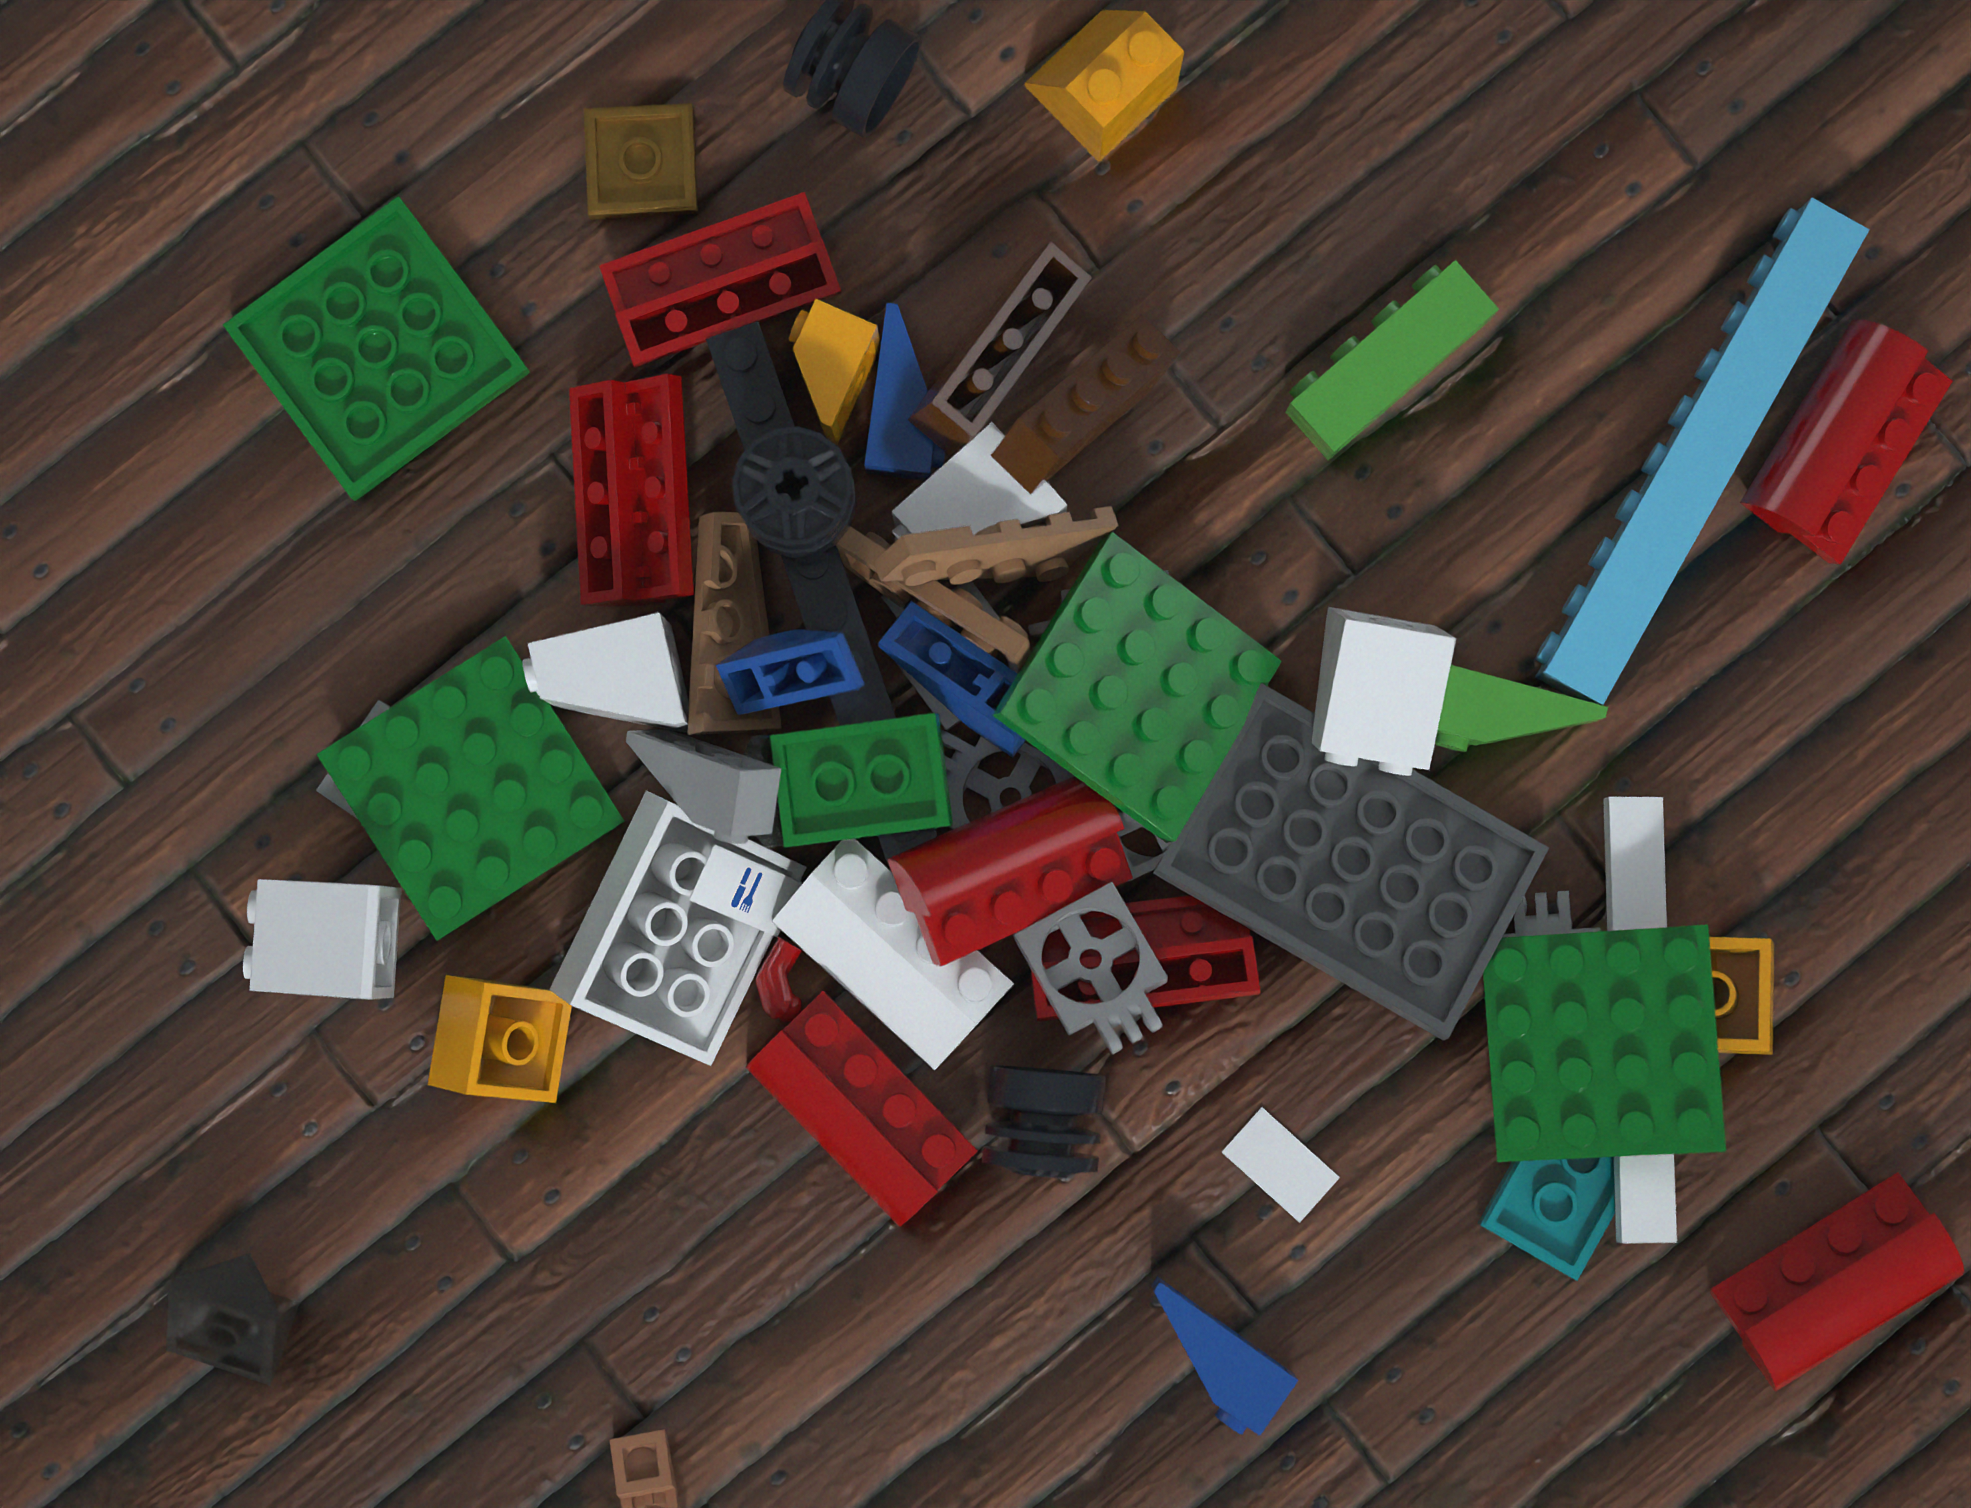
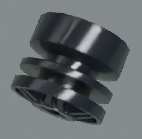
M825 0L819 10L806 24L795 44L792 57L785 72L783 88L785 92L795 98L801 97L808 91L806 97L807 105L814 109L820 108L836 92L837 96L832 111L833 120L862 138L869 137L886 117L900 95L918 58L922 39L921 36L892 19H886L871 35H868L873 17L872 7L864 3L859 4L853 10L854 0Z
M801 427L774 429L755 439L738 460L732 480L735 505L752 536L771 552L790 558L817 556L835 546L851 527L857 507L855 483L851 470L840 449L821 433ZM790 477H796L800 485L809 483L808 486L801 489L802 498L798 501L792 502L788 494H779L787 489L786 480Z
M991 1065L987 1103L1011 1110V1121L985 1124V1134L1009 1138V1145L984 1146L982 1162L999 1165L1015 1174L1039 1177L1065 1178L1078 1173L1098 1172V1156L1077 1153L1074 1150L1075 1144H1100L1101 1135L1099 1133L1077 1127V1116L1103 1113L1106 1076L1057 1069Z

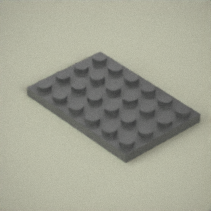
M1261 683L1243 728L1177 840L1170 842L1153 874L1443 1041L1451 1035L1549 847L1413 769L1412 774L1406 776L1379 770L1380 761L1359 758L1357 766H1346L1324 760L1325 752L1319 751L1311 743L1315 713Z

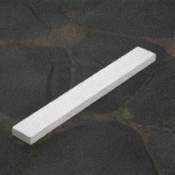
M1663 797L1604 798L1607 931L1667 927ZM1674 1154L1614 1157L1616 1243H1677Z

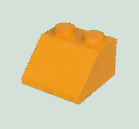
M815 299L810 312L801 310L790 332L789 341L794 342L793 352L825 437L833 444L838 445L879 354L881 344L877 325Z
M1710 937L1719 1053L1773 1055L1774 943L1772 939Z
M446 975L427 1085L467 1095L556 1103L572 1005L548 989Z

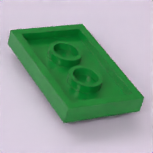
M939 713L770 736L773 764L781 768L778 803L784 847L953 825Z

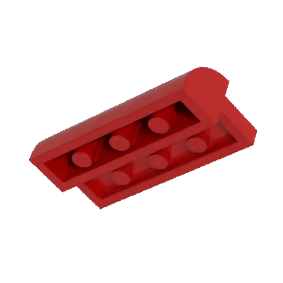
M805 192L599 265L634 367L705 343L707 338L756 321L760 323L811 305L815 299L822 301L842 293Z
M1852 319L1740 503L1777 532L1788 533L1794 536L1827 563L1841 565L1953 381L1925 358L1929 350L1915 340L1885 325L1868 320Z
M663 374L628 382L606 380L569 388L581 605L601 607L652 605L665 603V599L694 595L682 377Z
M1075 776L887 859L906 911L915 914L933 965L941 967L1025 929L1111 882L1116 887L1133 879L1117 833L1125 828L1114 804Z
M1191 895L1125 903L1168 977L1167 983L1145 994L1153 1008L1260 994L1253 937L1250 936L1249 928ZM1090 911L1080 917L1090 936L1101 940L1123 929L1116 917L1104 912ZM1060 928L1048 934L1044 942L1041 958L1046 970L1064 961L1069 956L1071 948ZM1087 949L1081 953L1079 960L1086 969H1095L1101 964L1102 957L1097 950ZM1135 949L1113 961L1111 972L1122 991L1130 986L1139 968L1140 957ZM1031 970L1037 1022L1059 1020ZM1079 979L1058 990L1066 998L1079 1003H1102L1092 984Z
M822 991L745 1067L899 1227L920 1210L978 1152V1149L825 991Z
M1899 1172L1714 1286L1711 1288L1710 1294L1742 1338V1345L1776 1392L1963 1275L1964 1265L1953 1240L1935 1213L1931 1215L1928 1213Z

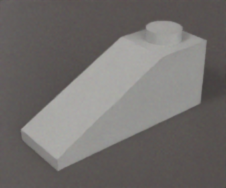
M669 729L627 731L626 743L692 823L715 831V839L734 844L747 843L748 836L772 834L781 768Z

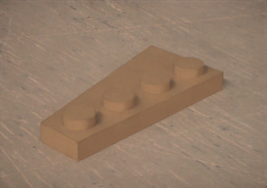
M1112 506L1094 508L1090 513L1091 517L1083 521L1073 522L1070 512L1048 515L1045 519L1046 523L1037 524L1025 529L1021 528L1019 519L1000 521L995 525L980 530L974 536L970 526L902 535L876 558L874 564L880 581H904L908 586L924 584L931 580L948 579L951 584H964L983 578H994L996 583H1007L1020 577H1037L1040 582H1048L1066 575L1069 572L1068 566L1117 528L1118 523Z
M712 512L699 516L687 735L767 732L781 729L779 706L737 715L716 667L718 663L754 639L769 636L757 540L752 536L739 512Z
M850 527L836 544L843 566L896 605L904 607L908 601H913L1017 674L1019 673L1031 653L1027 639L1028 634L1019 624L1005 616L997 620L983 611L982 604L969 592L961 588H956L953 592L940 584L938 580H931L915 586H908L904 581H880L874 560L886 551L890 544L873 532H868L864 536Z

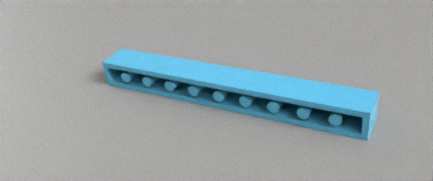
M1810 198L1798 211L1790 207L1773 234V237L1779 239L1780 243L1771 258L1765 254L1760 258L1747 280V283L1754 287L1745 305L1737 301L1721 326V330L1728 334L1719 351L1711 348L1696 370L1694 377L1701 380V383L1692 398L1684 395L1674 409L1668 424L1675 427L1668 442L1666 445L1658 442L1647 457L1641 471L1647 473L1648 477L1638 493L1631 489L1621 503L1615 518L1622 521L1614 538L1611 540L1605 536L1594 551L1588 565L1596 570L1587 586L1584 587L1577 584L1567 599L1562 613L1569 616L1559 635L1551 631L1535 657L1536 661L1542 663L1535 676L1537 679L1567 696L1599 705L1604 704L1870 229L1814 198Z

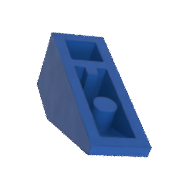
M894 303L886 304L864 465L868 474L926 481L932 476L933 467L941 468L944 465L946 452L907 420L928 393L900 309L898 304Z
M911 601L879 641V648L967 727L1013 758L1026 740L992 715L1016 678L1017 673Z
M794 629L757 638L716 665L737 715L859 689L864 685L842 632Z
M1157 1276L1151 1286L1213 1403L1219 1407L1215 1416L1241 1435L1248 1427L1260 1436L1299 1380L1289 1369Z

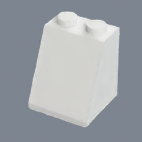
M991 422L892 511L896 527L892 532L896 536L894 538L895 542L902 535L964 526H970L974 536L980 530L995 525L1000 521L1019 519L1021 528L1025 529L1037 524L1046 523L1045 519L1048 515L1065 513L1067 504L1047 482L1030 495L990 456L1005 437L996 425Z
M1328 607L1311 742L1319 751L1325 752L1324 760L1346 766H1357L1359 758L1380 761L1379 770L1406 776L1412 774L1413 767L1429 770L1456 638L1435 625Z
M660 612L528 643L531 658L523 659V669L530 692L536 691L540 698L557 708L683 733L688 732L689 699L672 625Z
M258 879L257 891L252 890L250 892L247 904L248 922L254 924L253 946L246 947L243 959L245 979H250L249 991L359 999L394 998L402 888Z

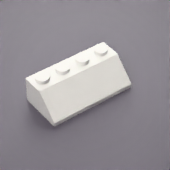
M855 838L842 840L809 875L772 920L783 933L934 1071L1014 984L978 950L942 967L933 965L916 916L913 912L906 911L892 872Z

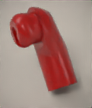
M778 937L761 966L755 981L764 1012L771 1019L779 1018L783 1022H791L801 1012L802 1001L792 993L787 976L802 950Z

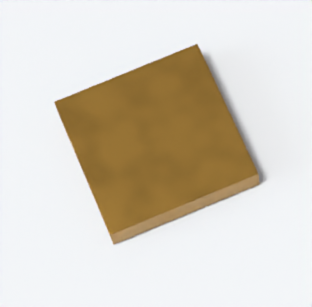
M692 103L584 109L587 203L590 220L698 214L694 108Z

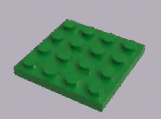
M399 196L223 324L252 366L349 497L354 501L361 498L530 373L512 346Z
M1111 532L1100 540L992 716L1165 843L1175 842L1243 728L1260 684L1262 683L1266 686L1269 684L1282 661L1131 545Z
M506 636L316 754L436 941L625 822L551 705L541 699L536 691L530 692L524 674L523 662Z
M1709 924L1501 938L1483 972L1497 1162L1726 1152Z

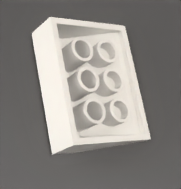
M646 791L553 981L550 991L576 1008L711 1066L773 938L768 933L689 900L713 845L716 844L798 881L801 880L807 867L749 839L747 843L743 844L719 841L714 838L715 831L692 823L678 805Z

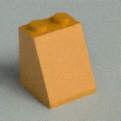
M1102 10L1025 82V87L1100 162L1177 89L1184 50L1146 11Z

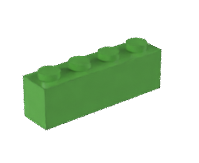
M1456 260L1443 271L1437 264L1431 267L1411 286L1417 294L1403 306L1396 300L1388 304L1371 320V323L1376 327L1373 332L1361 342L1355 335L1350 337L1330 356L1335 364L1321 377L1314 371H1311L1289 391L1294 400L1290 402L1285 413L1328 461L1485 326L1499 310L1495 303Z

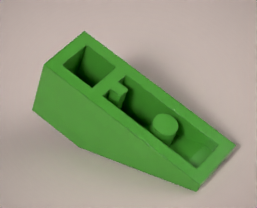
M1451 665L1435 744L1451 750L1467 752L1468 744L1478 746L1596 722L1606 718L1608 707Z

